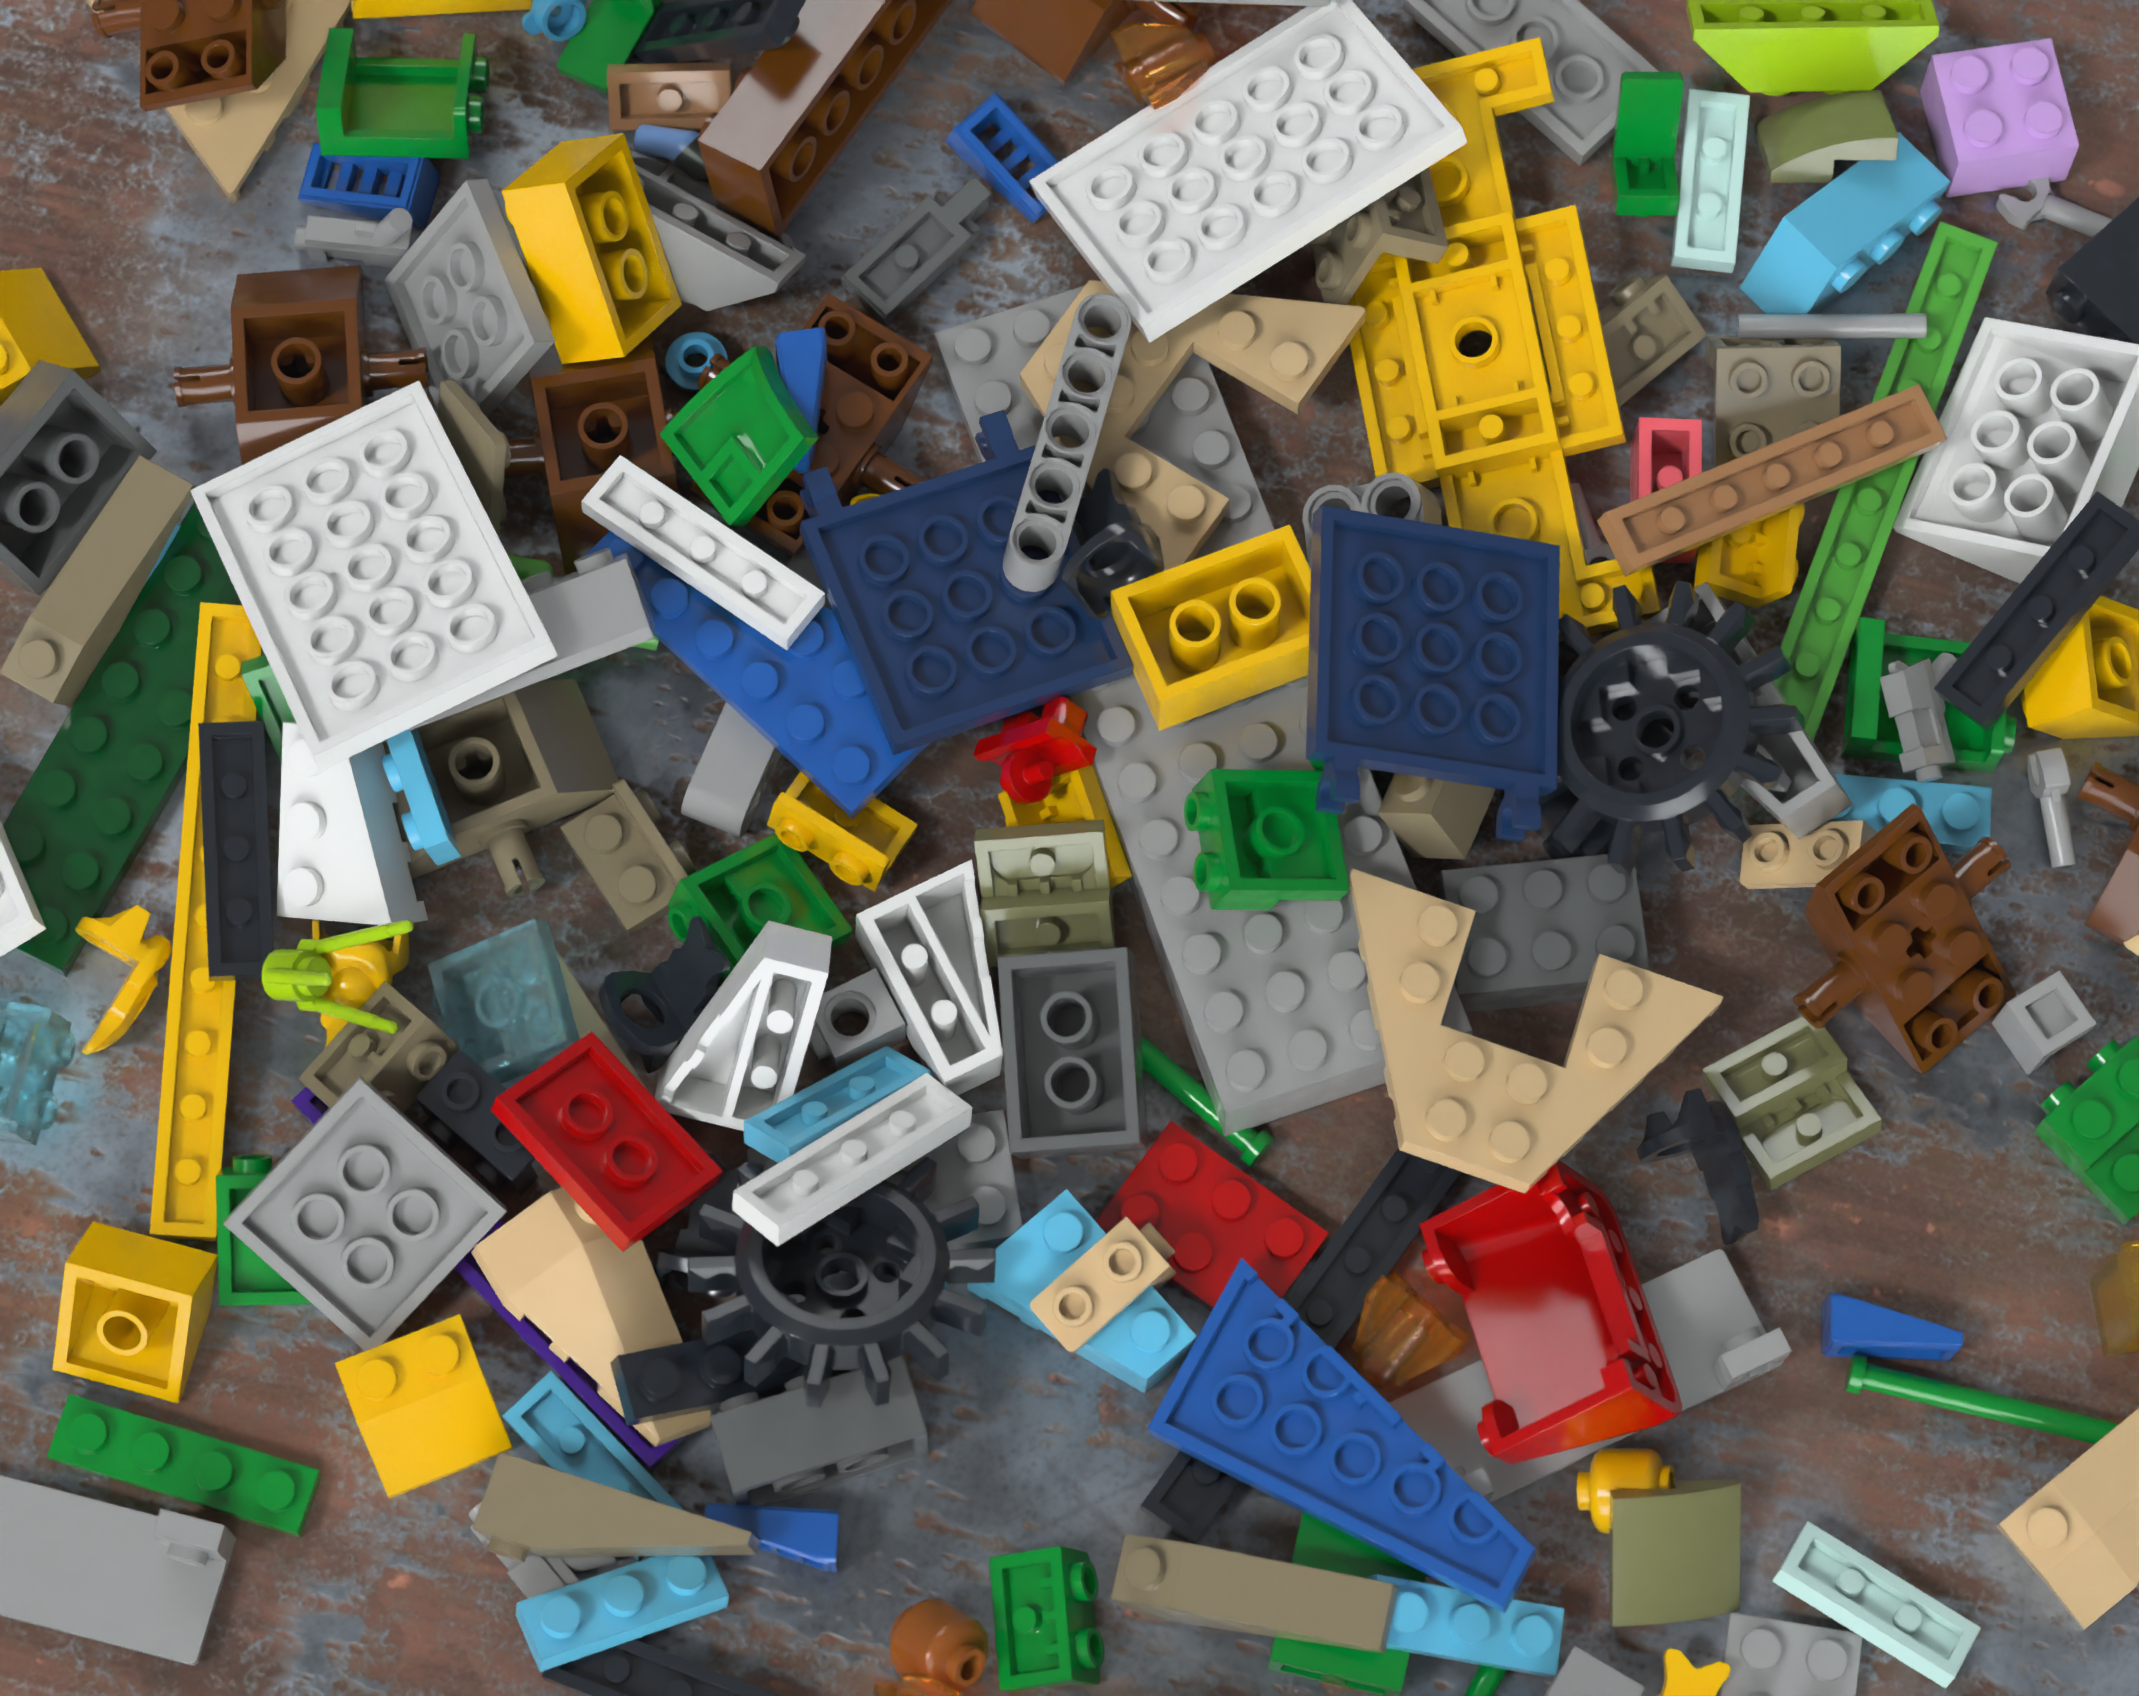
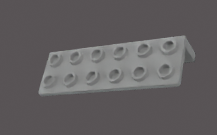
M1721 1249L1714 1250L1642 1284L1680 1394L1682 1412L1781 1366L1792 1352L1780 1327L1766 1333L1725 1252ZM1482 1359L1389 1403L1403 1417V1421L1426 1443L1429 1442L1446 1459V1463L1489 1503L1585 1459L1600 1449L1608 1448L1644 1431H1637L1515 1465L1508 1464L1499 1458H1493L1484 1448L1477 1430L1478 1422L1483 1420L1482 1407L1484 1404L1495 1399Z
M0 1475V1616L194 1666L200 1660L236 1537L222 1524L160 1509L158 1516Z

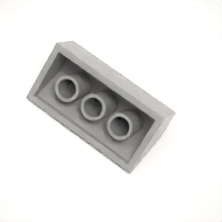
M606 548L575 560L574 564L577 572L553 580L550 571H545L521 580L558 656L408 730H413L653 639L655 623L628 554L624 553L613 557L610 548Z

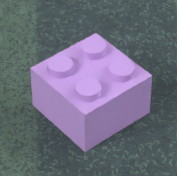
M2051 38L1931 56L1920 93L1939 170L1951 181L1945 190L1946 198L2028 186L2029 180L2050 177L2049 183L2066 180L2079 148V142Z

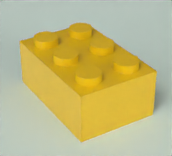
M624 133L561 141L501 191L505 200L508 220L514 226L526 260L528 277L534 284L543 312L549 319L551 332L555 339L554 343L562 364L625 357L682 305Z
M1290 524L1111 591V615L1134 665L1133 673L1159 731L1308 676L1311 569Z

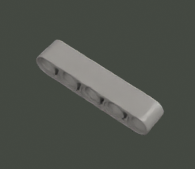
M1097 293L1089 295L1080 302L1075 312L1003 557V571L1006 578L1013 586L1023 591H1041L1054 583L1059 574L1131 328L1132 316L1128 306L1120 298L1112 294ZM1101 327L1107 330L1112 337L1098 338L1092 335L1087 328ZM1085 381L1091 384L1097 391L1091 393L1080 392L1070 383ZM1060 435L1070 436L1076 439L1081 446L1067 448L1058 444L1054 437ZM1044 490L1054 491L1060 494L1065 501L1058 504L1048 503L1042 500L1037 493ZM1026 546H1037L1043 549L1049 557L1042 560L1031 559L1025 556L1020 549Z
M805 548L796 558L792 556L787 568L824 592L807 549ZM825 594L824 607L832 610ZM727 702L688 785L682 803L681 814L742 838L753 820L782 753Z

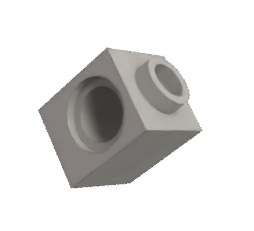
M876 968L822 994L808 1044L818 1061L829 1057L836 1072L884 1046L891 1048L906 1040L905 1023ZM847 1012L859 1013L869 1022L865 1030L855 1036H845L838 1033L833 1028V1024L840 1015Z

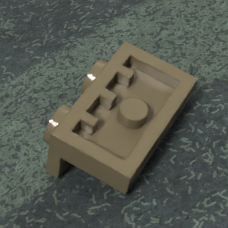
M1635 274L1625 279L1609 293L1612 302L1599 312L1619 407L1707 336V333L1667 275L1642 278L1640 274Z
M622 778L612 784L614 795L561 826L560 829L566 842L628 937L668 914L670 908L667 904L679 881L695 873L696 869L678 840L667 845L655 826L663 821L647 792L642 788L633 793L625 779Z
M384 981L359 1010L396 1022L399 1026L398 1031L395 1034H389L348 1022L298 1078L329 1108L361 1075L404 1113L415 1101V1097L459 1050V1045Z

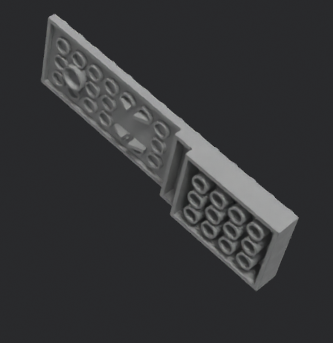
M1084 286L934 333L938 354L979 463L986 461L975 440L976 433L982 432L979 420L980 417L1004 410L1019 450L1037 444L1044 417L1038 409L1034 408L1021 387L1020 372ZM1192 353L1130 440L1230 499L1229 511L1193 559L1195 560L1273 531L1274 527L1209 362ZM1083 489L1081 498L1088 497L1085 489ZM1059 494V496H1060V498H1061V501L1064 502L1065 500H1064L1063 497ZM1074 520L1073 528L1082 546L1085 544L1086 533L1080 523ZM1092 556L1088 562L1092 571H1094L1093 566L1096 560ZM1104 597L1111 613V597ZM1132 670L1130 676L1079 692L1067 698L1088 713L1082 738L1097 748L1093 767L1132 877L1128 880L1206 1089L1214 1105L1224 1137L1237 1131L1252 1128L1386 1083L1383 1071L1386 1064L1379 1030L1375 1029L1366 987L1369 980L1365 962L1360 957L1358 947L1360 935L1351 891L1340 901L1280 900L1271 910H1211L1208 892H1200L1194 883V862L1196 856L1201 852L1198 831H1189L1186 827L1184 804L1187 795L1192 792L1191 789L1210 769L1316 771L1311 766L1309 760L1306 759L1308 676L1159 731ZM1358 767L1360 800L1355 804L1345 802V811L1337 815L1347 877H1349L1353 868L1417 891L1394 831L1388 827L1377 813L1382 800L1370 770ZM1453 983L1441 1025L1472 1035V1028Z

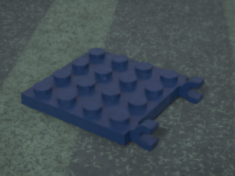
M1004 410L980 417L979 424L982 432L976 433L975 440L986 460L985 462L856 504L842 507L827 467L803 474L802 480L805 489L800 490V498L810 518L801 521L799 532L893 755L1050 703L1059 696L1068 697L1130 676L1134 666L1105 599L1108 617L1105 620L1092 619L1067 589L1062 580L1063 569L1070 558L1081 547L1073 526L1059 574L1053 584L1044 590L1029 592L1013 586L1006 578L1003 571V557L1036 445L1019 450ZM1044 490L1037 493L1042 500L1048 503H1062L1059 494L1054 491ZM1026 546L1020 549L1025 556L1031 559L1042 560L1049 557L1043 549L1037 546ZM1087 562L1085 569L1092 570L1089 562Z
M1322 505L1313 513L1306 759L1324 762V770L1319 778L1316 791L1315 811L1340 815L1345 811V802L1357 803L1360 800V778L1358 775V767L1503 789L1504 798L1497 814L1496 838L1520 842L1525 839V830L1537 831L1541 828L1539 795L1547 796L1557 789L1560 545Z

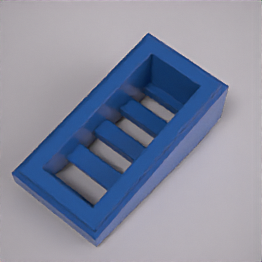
M994 92L950 132L945 142L965 163L1031 223H1034L1047 210L1037 197L1032 199L1025 190L1031 186L1029 182L1031 179L1060 161L997 92ZM989 125H992L999 133L983 145L977 136ZM1010 141L1017 149L1000 163L993 154L1006 142ZM1027 157L1035 165L1016 181L1009 172Z
M313 142L298 199L304 204L376 220H382L395 208H403L410 213L413 227L426 228L440 181V174L427 158L321 155L320 143ZM333 165H342L335 190L327 189ZM358 169H361L364 172L358 193L352 192ZM384 174L389 177L384 195L382 196L378 195V191Z
M812 328L778 333V338H775L778 372L793 401L817 434L827 363L826 329ZM816 442L794 467L798 474L810 472L811 464L814 462Z
M1829 1293L1821 1305V1354H1825V1357L1851 1358L1852 1354L1856 1353L1873 1359L1949 1362L1963 1346V1332L1840 1293Z
M709 1503V1506H705L706 1518L752 1532L761 1541L760 1549L827 1572H838L841 1521L836 1510Z

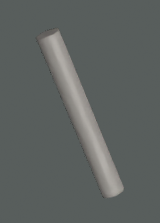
M1926 313L1738 314V339L1926 338L1927 334Z

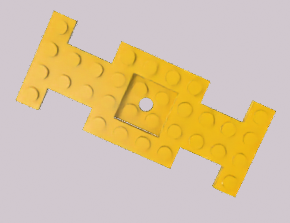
M1540 37L1414 68L1412 70L1462 126L1467 143L1429 167L1449 246L1440 261L1436 264L1382 252L1347 303V305L1361 306L1366 309L1365 322L1350 341V348L1375 476L1378 477L1385 473H1401L1412 478L1427 489L1441 486L1449 527L1560 545L1559 619L1567 614L1582 623L1589 630L1590 634L1619 628L1617 617L1613 611V588L1626 585L1641 605L1643 622H1646L1662 611L1653 566L1625 577L1616 559L1587 565L1565 458L1566 456L1626 442L1579 213L1576 205L1516 219L1495 118L1496 116L1555 102L1542 40ZM1528 284H1530V289H1531V293H1532V298H1533V303H1534V308H1535V313H1536L1538 328H1539V332H1540V337H1541V342H1542V347H1543V352H1544V357H1545V362H1546V366H1547V371H1548V376H1549V381H1550V386H1551V391H1552V392H1550V389H1549V384H1548V379H1547V374H1546L1545 364H1544V360H1543V355H1542V350H1541V345H1540V340H1539V335H1538V330H1537V326H1536V321H1535V316H1534V311H1533V306H1532V301H1531V296H1530ZM1472 331H1485L1492 336L1490 348L1481 356L1466 357L1459 352V344L1462 338ZM1559 631V642H1561L1563 638Z

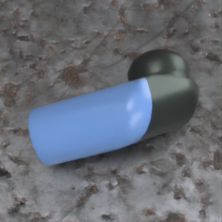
M641 124L638 127L634 138L635 150L638 153L666 158L691 178L701 181L709 180L698 144L700 133L692 130Z

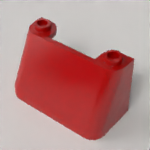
M1558 1160L1525 1194L1497 1184L1419 1224L1427 1247L1422 1250V1260L1425 1268L1435 1283L1438 1285L1445 1283L1462 1296L1495 1399L1484 1404L1482 1407L1483 1420L1478 1422L1477 1430L1484 1448L1493 1458H1499L1508 1464L1515 1465L1656 1427L1682 1413L1680 1394L1620 1220L1606 1194L1595 1183Z

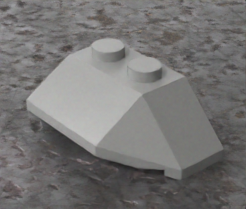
M630 151L673 280L682 301L694 304L705 311H710L776 293L804 265L807 255L801 248L795 247L790 235L785 230L777 239L718 210L709 182L691 178L672 162Z

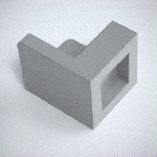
M2060 970L2007 1002L1992 1022L1996 1031L2028 1075L2039 1069L2049 1056L2085 1035L2097 1024Z

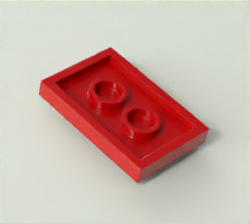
M592 1031L497 1096L491 1108V1111L622 1252L626 1251L716 1185L723 1173V1170Z
M1171 1120L1095 1221L1106 1234L1126 1216L1139 1230L1150 1222L1176 1251L1166 1260L1177 1272L1168 1282L1210 1312H1212L1241 1258L1280 1299H1284L1329 1236L1326 1230Z

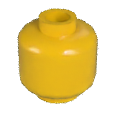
M1651 1448L1600 1449L1592 1459L1590 1471L1578 1472V1508L1580 1511H1590L1591 1519L1596 1529L1601 1533L1609 1534L1610 1490L1673 1489V1480H1676L1673 1465H1664L1660 1454Z

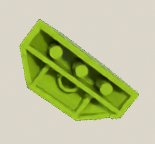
M1687 0L1686 3L1693 40L1748 92H1762L1770 96H1783L1790 92L1822 91L1832 95L1851 91H1871L1934 41L1939 35L1940 27L1932 0Z

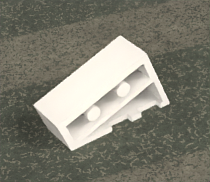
M296 721L283 722L277 916L382 925L402 920H411L413 923L428 920L424 901H417L408 867V862H411L408 843L402 842L392 804L397 803L398 800L383 767L381 756L386 755L383 742L320 772Z
M972 859L856 914L855 938L871 968L877 969L905 1023L906 1035L924 1067L932 1071L933 1078L957 1096L999 1076L1003 1058L991 976H989L984 945L982 919L979 914L974 883L975 876Z
M772 921L767 922L659 1070L655 1099L668 1113L744 1131L745 1120L794 1094L829 973L832 936Z

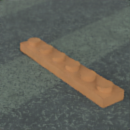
M1917 384L1607 511L1597 522L1624 576L1627 577L1933 450L1946 441L1947 437L1922 388Z

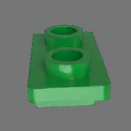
M592 0L586 10V20L582 29L569 40L557 61L558 72L601 93L608 94V65L629 63L636 46L663 0Z
M1624 72L1621 75L1610 166L1616 215L1651 217L1677 216L1680 195L1674 157L1684 86L1683 76L1680 72Z

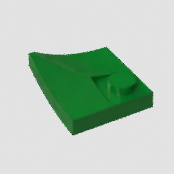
M767 346L752 347L721 371L675 415L659 434L729 526H746L819 438L785 387L772 353Z

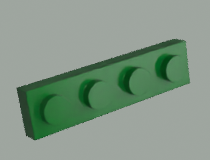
M69 1394L46 1456L51 1461L297 1537L302 1536L323 1475L320 1470L72 1394Z

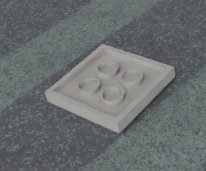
M466 180L384 279V282L412 350L419 349L420 347L426 348L429 372H427V375H429V391L437 410L440 382L454 379L465 393L478 403L481 411L488 418L550 348L555 339L551 332L549 319L540 306L529 280L527 267L519 256L506 225L503 210L498 205L488 180Z
M360 1075L224 1219L223 1225L364 1351L382 1345L507 1212V1207Z

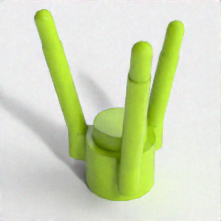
M402 920L324 939H301L297 949H276L267 956L263 964L262 984L264 990L270 998L276 1001H295L300 1011L320 1012L373 1030L376 1029L385 1033L395 1034L399 1026L394 1021L322 998V995L326 993L333 982L330 965L322 956L324 953L411 932L414 924L411 920Z

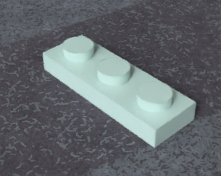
M1689 89L1686 98L1678 184L1680 198L1678 214L1675 216L1671 266L1726 273L1733 272L1736 263L1750 95Z
M1807 1521L1798 1534L1772 1581L1945 1689L1957 1675L1981 1627Z

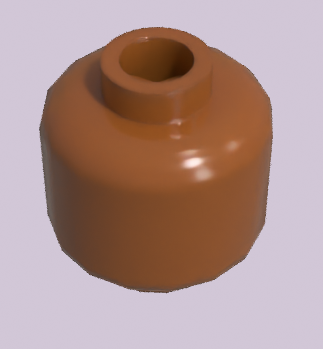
M925 1599L905 1609L895 1620L890 1633V1660L898 1674L934 1696H955L965 1691L981 1677L985 1669L989 1647L988 1634L978 1620L942 1599Z

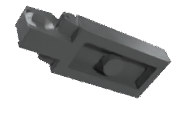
M973 177L951 199L942 192L933 199L928 195L841 277L842 287L886 326L973 245V241L981 233V228L976 223L993 207L991 203L992 193Z

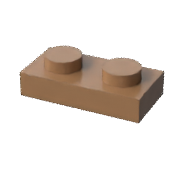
M730 62L608 65L607 88L610 131H637L641 124L685 130L701 129L706 119L711 114L718 113L732 95Z

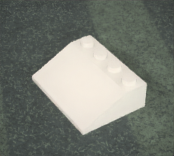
M1984 317L1939 419L1947 440L1939 447L1924 453L1895 519L1894 530L1906 537L2021 584L2097 491L2122 508L2139 468V344Z

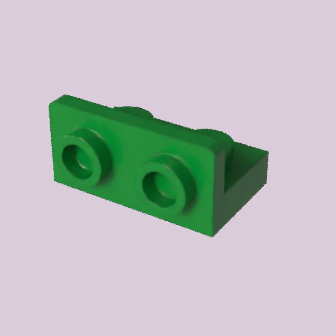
M1057 1546L989 1557L1000 1691L1014 1693L1068 1684L1080 1686L1099 1685V1667L1102 1666L1104 1661V1644L1095 1624L1093 1600L1098 1595L1099 1584L1097 1573L1090 1562L1089 1554L1085 1551Z

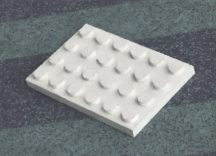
M1330 0V4L1325 7H1305L1029 182L1036 197L1110 293L1120 298L1128 306L1132 316L1131 320L1150 343L1465 145L1467 140L1462 126L1352 0Z
M419 380L190 490L320 772L558 656Z

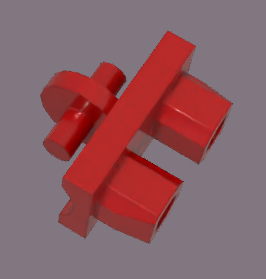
M1059 696L1050 703L1045 704L1041 718L1029 711L1005 717L1000 733L978 740L973 757L981 762L991 761L998 764L1002 768L999 781L1001 788L1015 802L1022 805H1032L1041 802L1048 796L1052 788L1053 777L1092 765L1097 748L1082 738L1088 713L1068 698Z

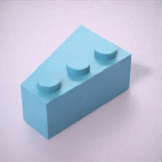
M1898 132L1896 161L1860 160L1785 215L1741 284L1740 289L1766 314H1819L1838 296L1848 290L1873 265L1885 262L1901 246L1909 233L1913 232L1918 236L1932 225L1943 210L1937 202L1951 181Z
M1066 1189L995 1249V1282L967 1283V1290L984 1300L986 1298L1018 1316L1020 1321L1037 1331L1040 1329L1057 1339L1030 1309V1302L1103 1238L1106 1233ZM1151 1285L1075 1353L1145 1394L1186 1359L1197 1336Z

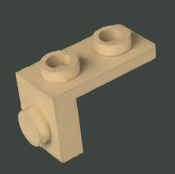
M1863 820L1825 822L1809 834L1798 839L1783 824L1749 825L1753 835L1743 843L1740 883L1747 889L1815 887L1817 883L1878 832Z
M1126 1216L1030 1302V1309L1067 1351L1075 1353L1149 1286L1152 1285L1155 1289L1159 1290L1177 1274L1166 1261L1176 1251L1150 1222L1139 1230Z

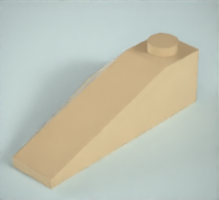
M562 1187L549 1191L475 1245L471 1252L502 1305L519 1321L525 1316L529 1318L552 1340L549 1349L564 1363L571 1357L598 1382V1394L623 1417L624 1413L610 1362L618 1355L683 1343L642 1239L622 1252ZM707 1410L632 1426L657 1447L709 1427L711 1425V1412Z
M2139 1408L1996 1526L2084 1630L2131 1592L2139 1583Z

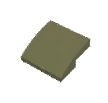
M1881 90L1837 93L1807 100L1773 113L1757 122L1755 136L1770 182L1830 183L1833 178L1834 160L1896 161L1899 137Z
M1104 820L975 830L974 846L982 898L980 915L988 967H998L997 957L1116 948Z
M1803 1016L1702 1069V1076L1714 1099L1725 1103L1730 1109L1740 1131L1743 1149L1770 1191L1882 1132L1881 1117L1847 1071V1057L1825 1027L1817 1029L1805 1020Z
M1739 1479L1673 1480V1489L1610 1490L1609 1619L1612 1627L1683 1622L1740 1610L1741 1482Z

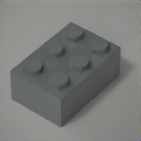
M42 360L36 363L0 407V578L9 585L39 596L66 564L139 455L150 460L157 452L142 435L73 369Z
M1608 854L1441 871L1435 892L1436 897L1476 911L1454 980V985L1465 1013L1581 1002L1585 995L1593 964L1599 954L1650 971L1635 865L1630 875L1617 873L1608 863Z
M1127 947L997 957L1010 1153L1019 1159L1149 1150L1135 955Z
M903 1356L887 1361L891 1368V1388L888 1404L875 1405L865 1388L864 1376L860 1368L850 1369L848 1373L830 1378V1390L820 1408L806 1405L803 1376L785 1383L786 1392L761 1400L758 1392H752L730 1398L721 1403L722 1412L711 1415L710 1419L736 1505L768 1506L929 1455L926 1427Z

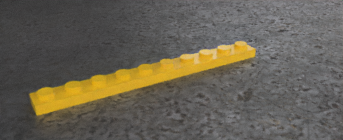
M200 602L150 1221V1237L213 1242H216L217 1238L216 1175L222 1168L236 981L209 982L198 723L257 721V708L241 675V665L243 661L262 656V647L243 605Z

